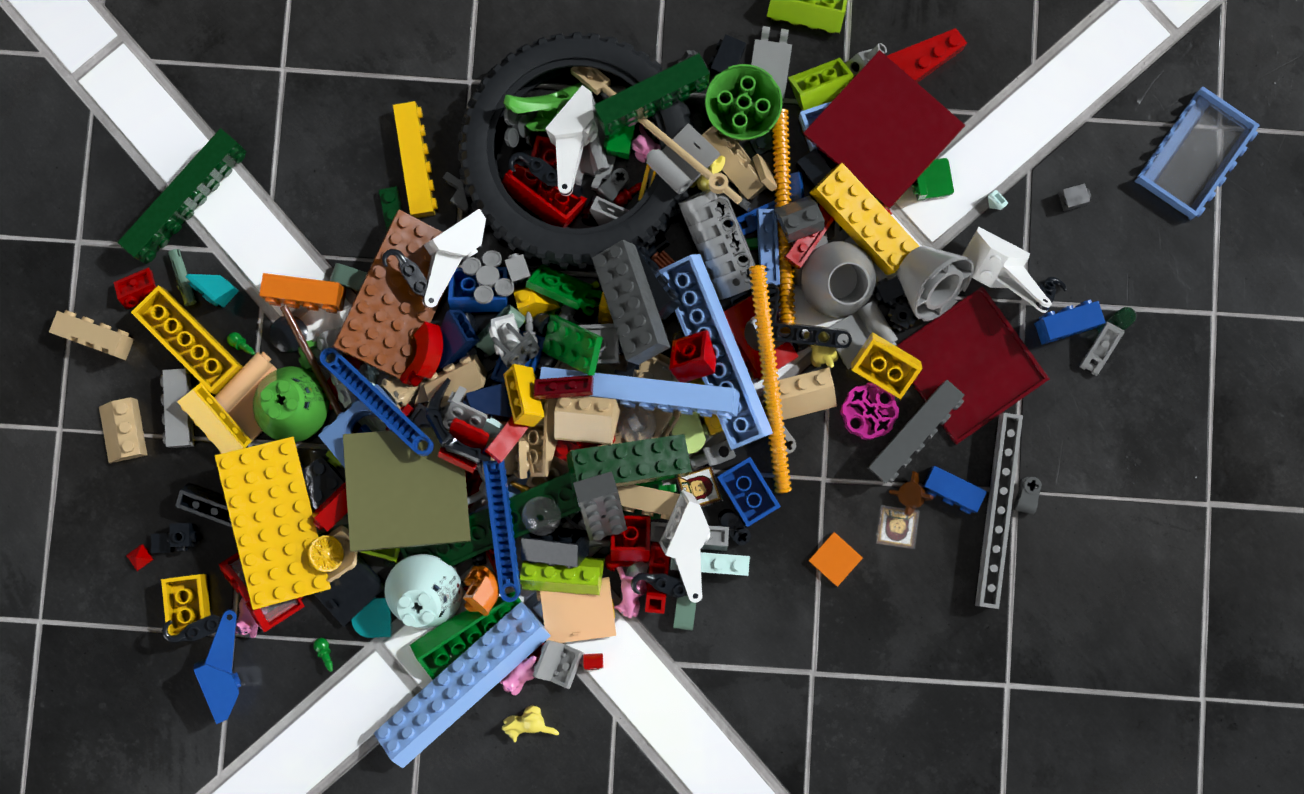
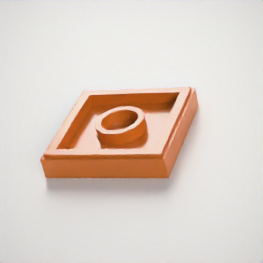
M833 532L808 561L838 587L863 557Z

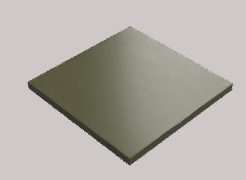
M432 427L420 428L434 444L433 451L428 456H420L415 453L392 430L343 434L350 552L471 542L465 469L437 457L441 445ZM421 441L418 444L420 451L427 448V441Z

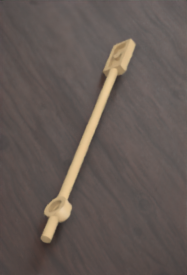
M581 66L571 68V74L596 95L602 91L608 97L617 94L608 87L611 85L610 79L598 69ZM643 117L638 120L651 133L708 179L709 189L713 193H724L736 204L742 201V197L728 187L726 175L710 172L647 118Z

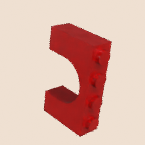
M754 295L724 311V314L743 361L748 368L750 378L758 383L763 380L761 378L763 376L761 373L762 367H760L762 362L759 361L761 355H759V351L750 347L744 335L747 322L756 316V313H754L755 307H753L755 302L752 301ZM785 342L774 349L776 350L774 356L777 357L775 362H777L776 368L778 370L799 357L790 342Z

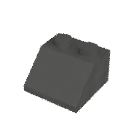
M810 196L774 209V213L788 243L824 230L825 220L817 203Z

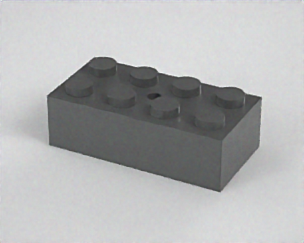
M612 471L573 483L589 541L601 540L606 536L617 535L627 530Z

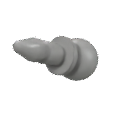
M527 312L525 317L526 332H523V335L525 336L530 332L538 344V339L535 336L537 333L533 332L531 313Z

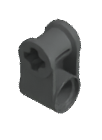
M623 168L613 171L609 178L598 188L596 194L602 199L614 203L615 197L623 192V189L630 182L628 172ZM624 175V181L620 180L618 182L617 177H622Z
M1025 477L1021 480L1014 502V510L1031 515L1035 514L1042 486L1038 478ZM1031 483L1034 485V488H1030L1027 484Z

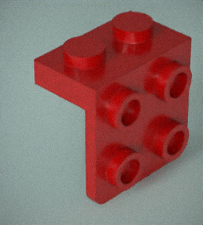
M454 418L451 423L449 433L452 434L453 438L467 446L480 448L481 453L483 452L489 439L487 432L457 418ZM441 447L437 457L471 473H474L477 467L476 463L457 454L447 452L445 448Z

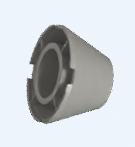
M844 241L826 243L818 247L803 266L801 273L803 294L807 302L823 315L840 318L854 314L870 301L875 291L876 270L873 261L862 248L855 244ZM851 264L857 274L856 286L846 297L835 298L830 290L831 275L838 267Z
M920 246L911 251L899 266L898 278L914 315L923 321H930L949 310L957 302L955 298L962 290L965 292L969 286L974 266L972 261L965 256L927 246Z

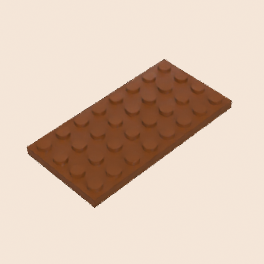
M400 209L397 210L332 346L333 348L400 380V376L410 366L416 355L417 342L414 334L424 321L431 323L445 290L436 306L426 308L422 303L423 297L415 294L402 276L398 259L394 255L387 258L388 266L384 267L382 257L387 250L397 249L409 260L416 263L427 279L432 255L428 253L424 244L443 232Z

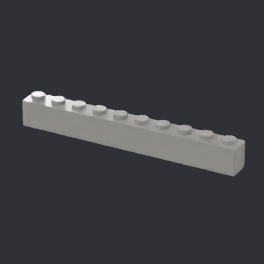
M1010 413L999 415L975 606L999 609L1023 415Z

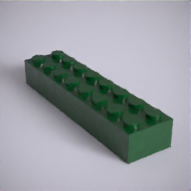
M220 128L117 243L144 264L153 261L160 248H164L169 243V238L181 230L182 224L194 215V211L198 206L206 202L207 196L211 192L218 189L222 179L232 173V168L244 160L247 152Z

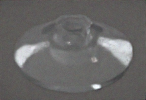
M547 497L532 498L525 504L522 510V522L525 528L535 535L543 536L556 530L561 520V512L558 505ZM538 514L543 515L544 519L542 521L537 519Z

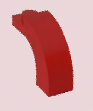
M659 542L651 543L649 574L664 573L668 575L670 557L665 555ZM648 583L645 612L664 614L666 594L657 591Z

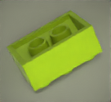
M838 58L790 76L788 80L798 105L804 111L833 101L852 81L854 76L842 59Z

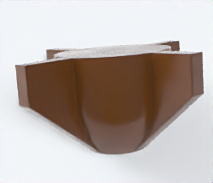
M912 471L911 482L904 483L899 491L889 490L891 495L898 496L899 501L906 506L904 513L906 516H911L916 508L922 506L925 501L933 500L934 496L926 494L924 488L919 485V474L915 471Z

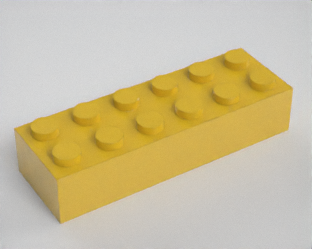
M843 163L834 167L809 192L856 244L870 256L871 260L886 276L895 273L904 258L911 251L920 247Z
M158 285L131 311L210 393L217 395L243 367L165 288Z

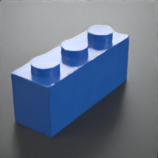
M936 466L931 467L922 485L926 489V494L934 497L938 495L943 498V502L951 506L956 504L961 507V511L967 514L978 512L987 491Z

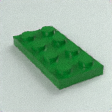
M550 315L542 352L587 375H595L603 337L557 315Z

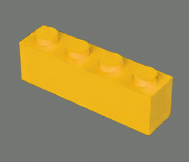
M199 383L177 401L182 410L192 418L195 425L206 434L208 440L213 442L221 454L244 449L252 442L202 383Z

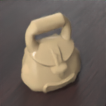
M391 376L384 378L380 387L401 408L411 401L412 397L419 391L421 383H425L426 379L424 378L416 387L404 384Z

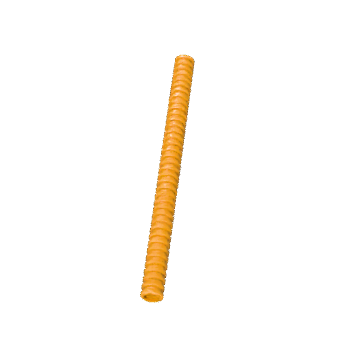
M782 109L780 117L772 129L774 133L772 135L774 138L773 144H775L773 146V150H775L773 152V156H775L773 158L775 162L773 167L776 174L774 179H776L777 188L774 190L776 191L774 194L776 197L775 203H777L775 208L792 202L790 198L791 193L789 192L791 190L789 186L791 184V181H789L791 178L789 173L791 171L789 169L790 163H788L790 161V157H788L790 155L788 151L790 146L787 139L789 137L787 133L789 132V128H787L789 126V122H787L789 117L787 116L788 110ZM777 219L780 268V299L778 300L780 305L778 308L780 309L779 315H781L779 321L794 323V320H796V317H794V314H796V311H794L795 305H793V302H795V299H793L795 287L793 285L795 283L793 281L794 275L792 273H794V269L792 267L794 265L784 258L792 245L788 243ZM787 327L780 329V332L783 334L791 332Z
M755 265L749 267V271H751L749 275L752 277L750 283L753 284L751 286L753 292L751 293L754 295V298H752V301L755 302L753 304V307H755L754 313H756L754 318L757 319L755 325L758 327L756 328V331H758L756 335L759 337L757 343L760 345L758 346V349H760L759 355H761L759 361L762 362L760 367H762L761 373L763 374L761 378L764 380L762 382V385H764L763 391H765L763 396L766 398L764 403H766L765 409H767V412L765 413L768 415L767 420L773 432L768 438L771 439L769 445H771L770 451H772L770 456L773 457L771 463H773L772 469H774L772 473L775 475L773 477L775 481L774 486L776 487L774 490L776 493H788L792 488L789 487L791 481H789L790 475H788L790 470L787 469L789 464L787 463L788 457H786L788 453L785 451L787 449V446H785L786 440H784L786 435L783 434L785 428H783L784 422L782 420L784 418L781 416L783 410L780 409L782 404H780L781 398H779L781 393L778 391L780 389V386H778L779 380H777L779 375L776 374L778 368H776L777 362H775L777 357L774 356L776 350H774L775 344L773 342L775 340L772 338L774 332L771 331L773 329L771 323L773 322L770 320L772 315L769 313L771 311V308H769L770 302H768L770 297L767 296L769 290H767L768 284H766V281L768 279L765 278L767 272L764 270L766 266Z

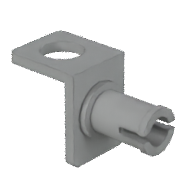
M879 43L873 49L857 53L845 64L853 73V76L855 77L879 50L886 54L887 49L885 45ZM853 62H857L859 64L858 72L853 71Z
M726 440L703 448L704 453L690 458V463L694 469H697L708 463L710 466L718 465L735 458L736 455ZM726 446L729 449L727 457L720 456V447Z

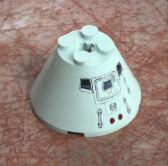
M427 554L406 557L395 565L386 579L385 598L388 607L406 626L425 629L438 627L451 619L460 607L463 596L460 577L451 565L449 566L440 560L441 558Z

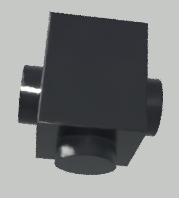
M897 276L890 280L884 278L877 282L878 286L875 287L874 292L876 301L878 303L881 302L882 306L886 304L892 306L899 302L898 298L905 295Z

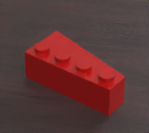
M955 28L887 55V57L918 83L964 50L967 42Z
M518 164L514 165L516 172L509 170L504 176L502 184L507 193L544 222L553 226L566 228L578 216L587 200L583 196L579 198L572 193L569 196L561 195L558 187L547 186L531 174L528 169Z

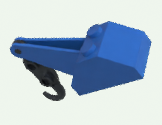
M232 609L224 611L222 616L209 615L194 621L177 635H170L168 633V627L173 623L172 620L166 622L162 628L163 637L172 643L196 641L215 633L206 659L194 663L193 670L216 724L228 720L239 695V687H241L238 673H233L232 671L237 614Z

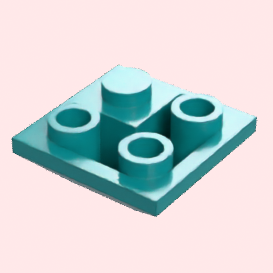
M187 274L185 276L190 280L188 284L201 294L204 293L202 297L215 306L219 304L225 307L239 291L221 275Z

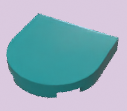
M386 598L372 600L351 620L355 631L363 637H392L391 610L388 607Z

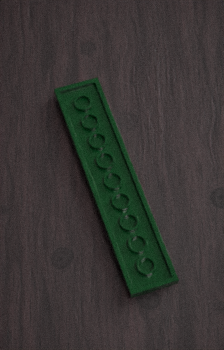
M569 471L509 497L514 539L580 510L576 493L573 494ZM489 507L469 515L471 542L400 548L404 558L412 555L427 554L441 558L440 560L449 566H453L494 548Z

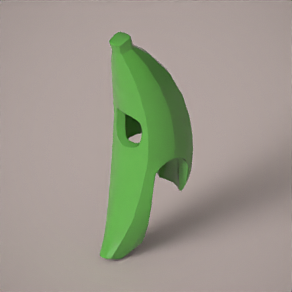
M579 82L557 92L535 97L505 95L504 105L507 110L511 109L517 114L538 111L537 116L525 126L531 131H546L545 128L578 89L585 85Z

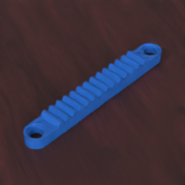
M326 348L321 352L320 362L415 453L420 456L431 454L434 448L432 440L351 363L333 348ZM331 353L334 354V361L331 363H327V355ZM421 441H427V448L420 451L418 444Z
M490 460V462L483 461L499 593L504 601L513 602L520 596L521 588L504 460L500 464L495 460ZM510 586L515 589L514 597H508L505 594L506 587Z

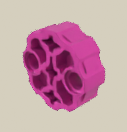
M867 383L859 387L856 386L847 394L844 403L841 405V416L848 432L859 436L863 440H872L886 435L893 429V425L899 416V408L897 407L894 395L874 383ZM867 392H869L868 399L871 401V403L866 399ZM854 393H863L860 396V400L857 399L856 401L852 402V399L855 396ZM881 394L888 396L889 402L887 404L881 403ZM867 408H873L872 414L867 415L865 413ZM877 411L882 415H888V417H882ZM852 419H857L860 422L858 429L851 427L850 422ZM879 422H888L884 427L885 429L877 431L880 426Z

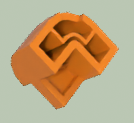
M473 566L463 581L469 587L463 597L467 601L464 608L469 612H480L484 616H488L500 594L498 578L485 566Z

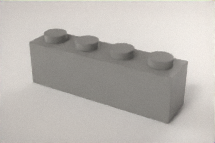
M188 369L163 370V375L160 377L164 393L161 395V403L164 406L162 423L165 425L163 442L169 448L194 447L193 420L182 410L177 402L192 390L191 372Z

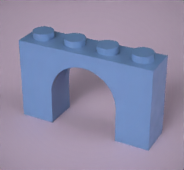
M376 384L375 387L401 411L385 390ZM359 399L355 400L347 411L339 414L331 425L324 427L318 435L344 468L343 434H352L355 424L361 418L375 415Z

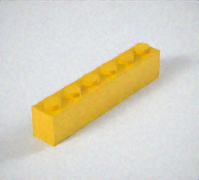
M415 101L395 104L393 109L410 215L415 218L435 215L434 209H438L436 198L432 197V191H435L433 179L430 180L429 173L432 172L430 161L426 159V155L429 154L428 145L423 141V136H426L424 125H421L420 118H423L422 108L418 107Z

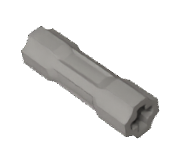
M597 135L593 142L587 144L594 174L602 173L609 169L605 153L602 151Z

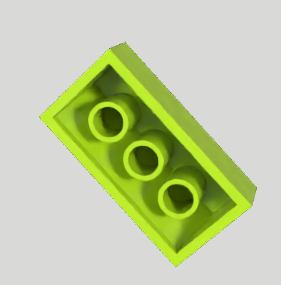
M770 0L767 17H771V19L776 21H788L794 25H806L811 29H824L829 33H840L847 0Z
M585 557L580 565L575 568H567L565 565L549 566L547 563L541 562L529 563L523 560L520 575L522 589L600 595L605 559Z

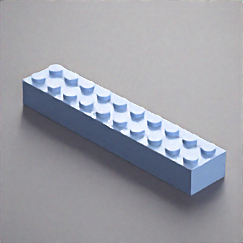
M689 255L660 269L659 272L668 279L669 287L675 290L679 296L678 300L681 305L675 310L685 337L704 330L709 332L716 356V368L714 374L702 377L704 384L735 388L740 393L737 417L732 416L731 419H722L718 416L731 450L773 434L701 255Z
M541 367L540 379L585 376L587 374L576 370ZM595 373L593 375V395L588 396L616 399L617 403L624 405L626 408H635L638 405L643 407L644 410L654 411V408H658L668 413H673L674 410H677L681 414L693 415V412H697L700 416L712 417V414H716L722 419H731L732 416L737 417L740 393L735 388Z
M520 602L374 732L375 737L391 761L404 768L551 636L525 604Z

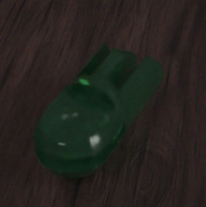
M1124 307L1105 322H1109L1125 331L1135 322L1136 312L1130 307ZM1105 324L1099 326L1096 331L1098 333L1101 332Z

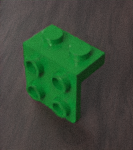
M947 158L935 159L912 184L913 194L916 195L917 201L950 196L954 193L950 164Z

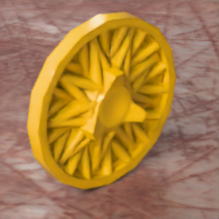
M323 535L316 538L310 544L308 558L316 570L331 572L341 565L344 558V550L336 538Z

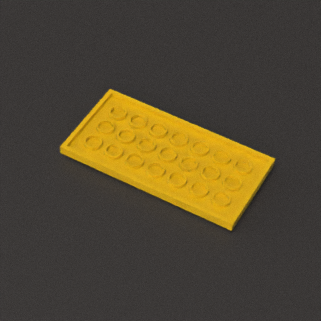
M294 437L215 455L252 609L255 610L331 589L330 582L326 580L328 578L327 572L316 570L308 558L310 544L318 538L316 525L312 522L314 520Z

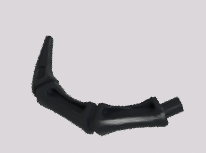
M447 378L434 393L427 405L426 418L441 447L445 448L447 452L462 456L477 465L480 464V461L490 462V455L481 453L480 448H473L461 443L456 438H453L452 434L444 427L440 405L451 382Z

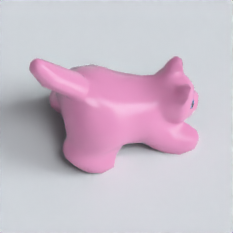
M639 124L641 135L632 140L631 147L635 150L636 158L640 162L645 163L647 154L653 149L661 150L660 144L655 143L648 136L644 126Z
M617 567L621 579L622 601L619 605L614 606V608L619 610L623 616H628V618H632V616L637 617L640 610L638 598L646 593L647 584L645 580L637 582L636 587L641 591V594L638 595L631 588L633 576H626L623 567Z
M242 597L239 603L240 614L236 622L235 634L246 635L249 633L251 638H255L258 634V625L247 609L246 602ZM268 606L260 608L264 615L268 611Z
M536 656L523 660L500 681L503 684L504 691L511 692L512 695L516 696L520 693L526 681L535 678L533 673Z

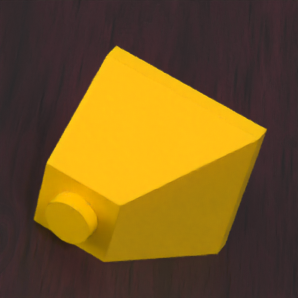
M526 283L514 288L517 308L525 317L527 312H530L533 317L538 313H545L560 308L558 301L526 288Z

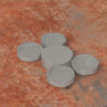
M495 250L487 251L482 257L485 266H481L480 260L474 257L464 260L462 263L463 272L470 276L476 275L477 283L479 284V287L474 291V297L478 303L487 304L492 301L494 297L493 287H495V292L502 297L513 293V282L507 278L500 279L499 271L496 268L502 262L499 252Z

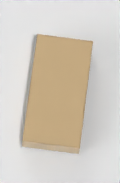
M756 154L752 158L760 182L770 191H774L777 185L769 163L759 154Z

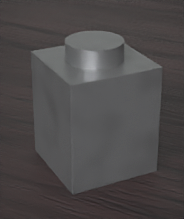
M1085 184L1063 189L1059 193L1063 211L1086 206L1090 202L1091 193Z

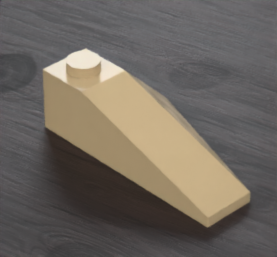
M554 398L541 399L545 417L534 427L529 426L525 435H523V438L529 444L527 459L531 477H548L558 441L554 438V411L557 399Z

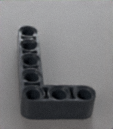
M773 282L766 283L768 287L772 286L776 289L775 295L770 296V299H768V302H770L769 306L774 309L770 320L773 322L771 323V326H773L771 331L774 332L772 338L775 341L835 348H847L850 346L852 337L845 329L776 321L779 288ZM787 327L791 332L789 336L783 337L779 333L780 329ZM803 329L810 332L809 337L806 339L799 337V332ZM821 332H827L829 334L828 339L820 341L818 335ZM840 334L848 336L846 343L838 342L837 339Z

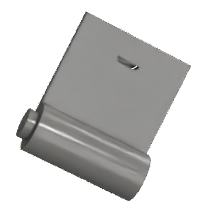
M689 123L672 139L706 168L721 155ZM667 145L662 151L660 149H653L646 156V163L677 194L685 192L701 175Z
M875 301L866 304L856 313L830 326V328L845 329L852 337L849 347L836 348L847 369L851 368V362L872 332L893 345H897L895 342L898 338ZM840 334L837 340L839 343H846L848 336Z

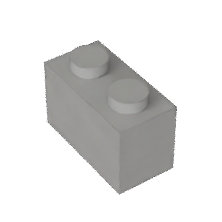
M515 253L508 256L505 263L514 287L527 283L531 274L524 255Z

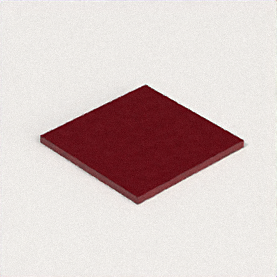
M879 50L804 131L803 135L837 165L843 163L876 200L889 210L966 125Z
M983 286L897 345L898 348L921 361L922 370L912 385L925 402L945 380L951 382L964 394L962 398L964 402L957 410L954 411L952 409L949 412L951 417L942 424V427L955 445L1050 379Z

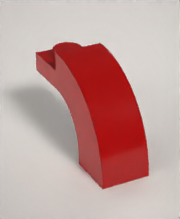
M426 321L414 334L417 342L415 358L400 376L402 383L416 387L424 378H432L439 366L443 352V336L440 326Z

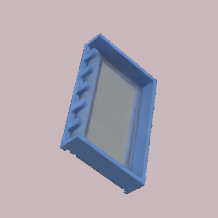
M1202 86L1195 93L1134 182L1142 185L1186 215L1188 219L1192 220L1196 216L1200 217L1206 209L1203 207L1207 201L1210 202L1216 195V192H1214L1216 187H1220L1227 179L1225 177L1228 171L1231 172L1236 166L1237 162L1235 160L1237 157H1241L1247 150L1246 144L1248 141H1253L1257 136L1258 132L1256 130L1259 124Z

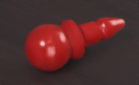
M642 182L635 184L628 190L623 189V192L619 193L613 200L614 203L620 207L625 206L628 200H632V196L641 190Z

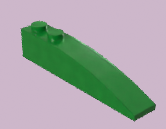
M515 591L508 593L506 595L508 597H514ZM499 596L488 616H484L480 612H469L466 610L431 630L410 644V647L418 662L434 680L522 601L518 597L513 602H506Z

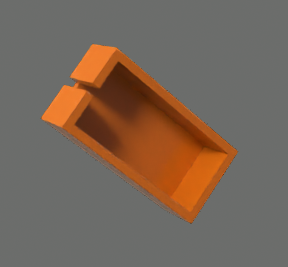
M263 273L259 296L264 298L265 302H269V305L281 306L282 303L287 304L290 308L300 309V306H303L311 311H318L320 308L328 313L337 314V311H343L346 288L338 282Z

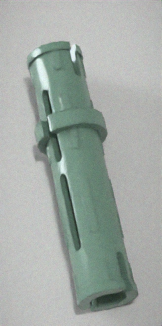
M180 249L170 250L168 255L184 306L194 305L197 301L192 287L188 284L190 280L185 277L187 271Z

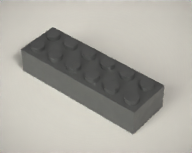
M621 240L594 256L592 260L626 361L640 365L670 348L636 246Z
M945 380L871 462L867 469L883 483L888 481L892 483L899 475L897 471L900 467L905 468L912 461L910 456L913 453L918 454L925 446L924 440L926 438L931 439L938 431L936 427L939 424H944L951 417L949 412L952 409L955 411L964 402L962 399L964 394L951 382Z

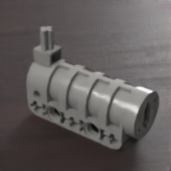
M709 189L679 202L678 205L696 248L702 257L718 299H725L751 289L753 284L750 283V277H747V269L756 264L729 199L724 195L717 196L716 193ZM718 202H720L722 205L725 204L724 215L721 214L723 213L721 207H717ZM725 220H731L733 222V226L726 227L723 224V222ZM734 232H735L734 237H735L736 241L739 240V249H738V250H736V249H737L736 243H735V242H732V239H733L732 233H734ZM740 256H745L748 258V260L746 262H740L738 258Z

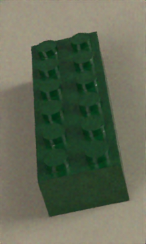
M700 53L595 104V116L605 136L608 134L615 135L621 131V128L625 126L631 127L638 123L639 119L643 117L649 118L655 114V111L661 108L665 110L671 107L673 102L689 98L690 94L695 91L697 93L704 91L707 85H709L710 73Z
M684 434L571 450L566 455L573 494L576 493L573 485L574 482L611 471L617 487L686 477L692 472Z

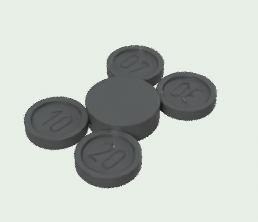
M505 109V122L507 125H512V128H508L505 132V142L508 147H516L519 138H525L528 146L534 147L536 136H539L538 131L529 130L525 125L537 116L538 111L518 115L511 109Z

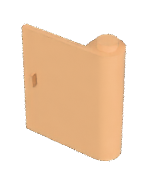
M257 352L214 397L251 441H254L263 432L258 426L253 413L255 391L268 374L277 370L270 363L271 358L265 352L261 354Z
M609 577L602 578L600 595L536 591L537 600L541 601L544 627L551 635L547 640L565 643L616 636Z

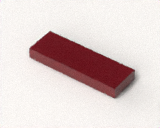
M593 375L535 379L533 397L535 400L593 395Z

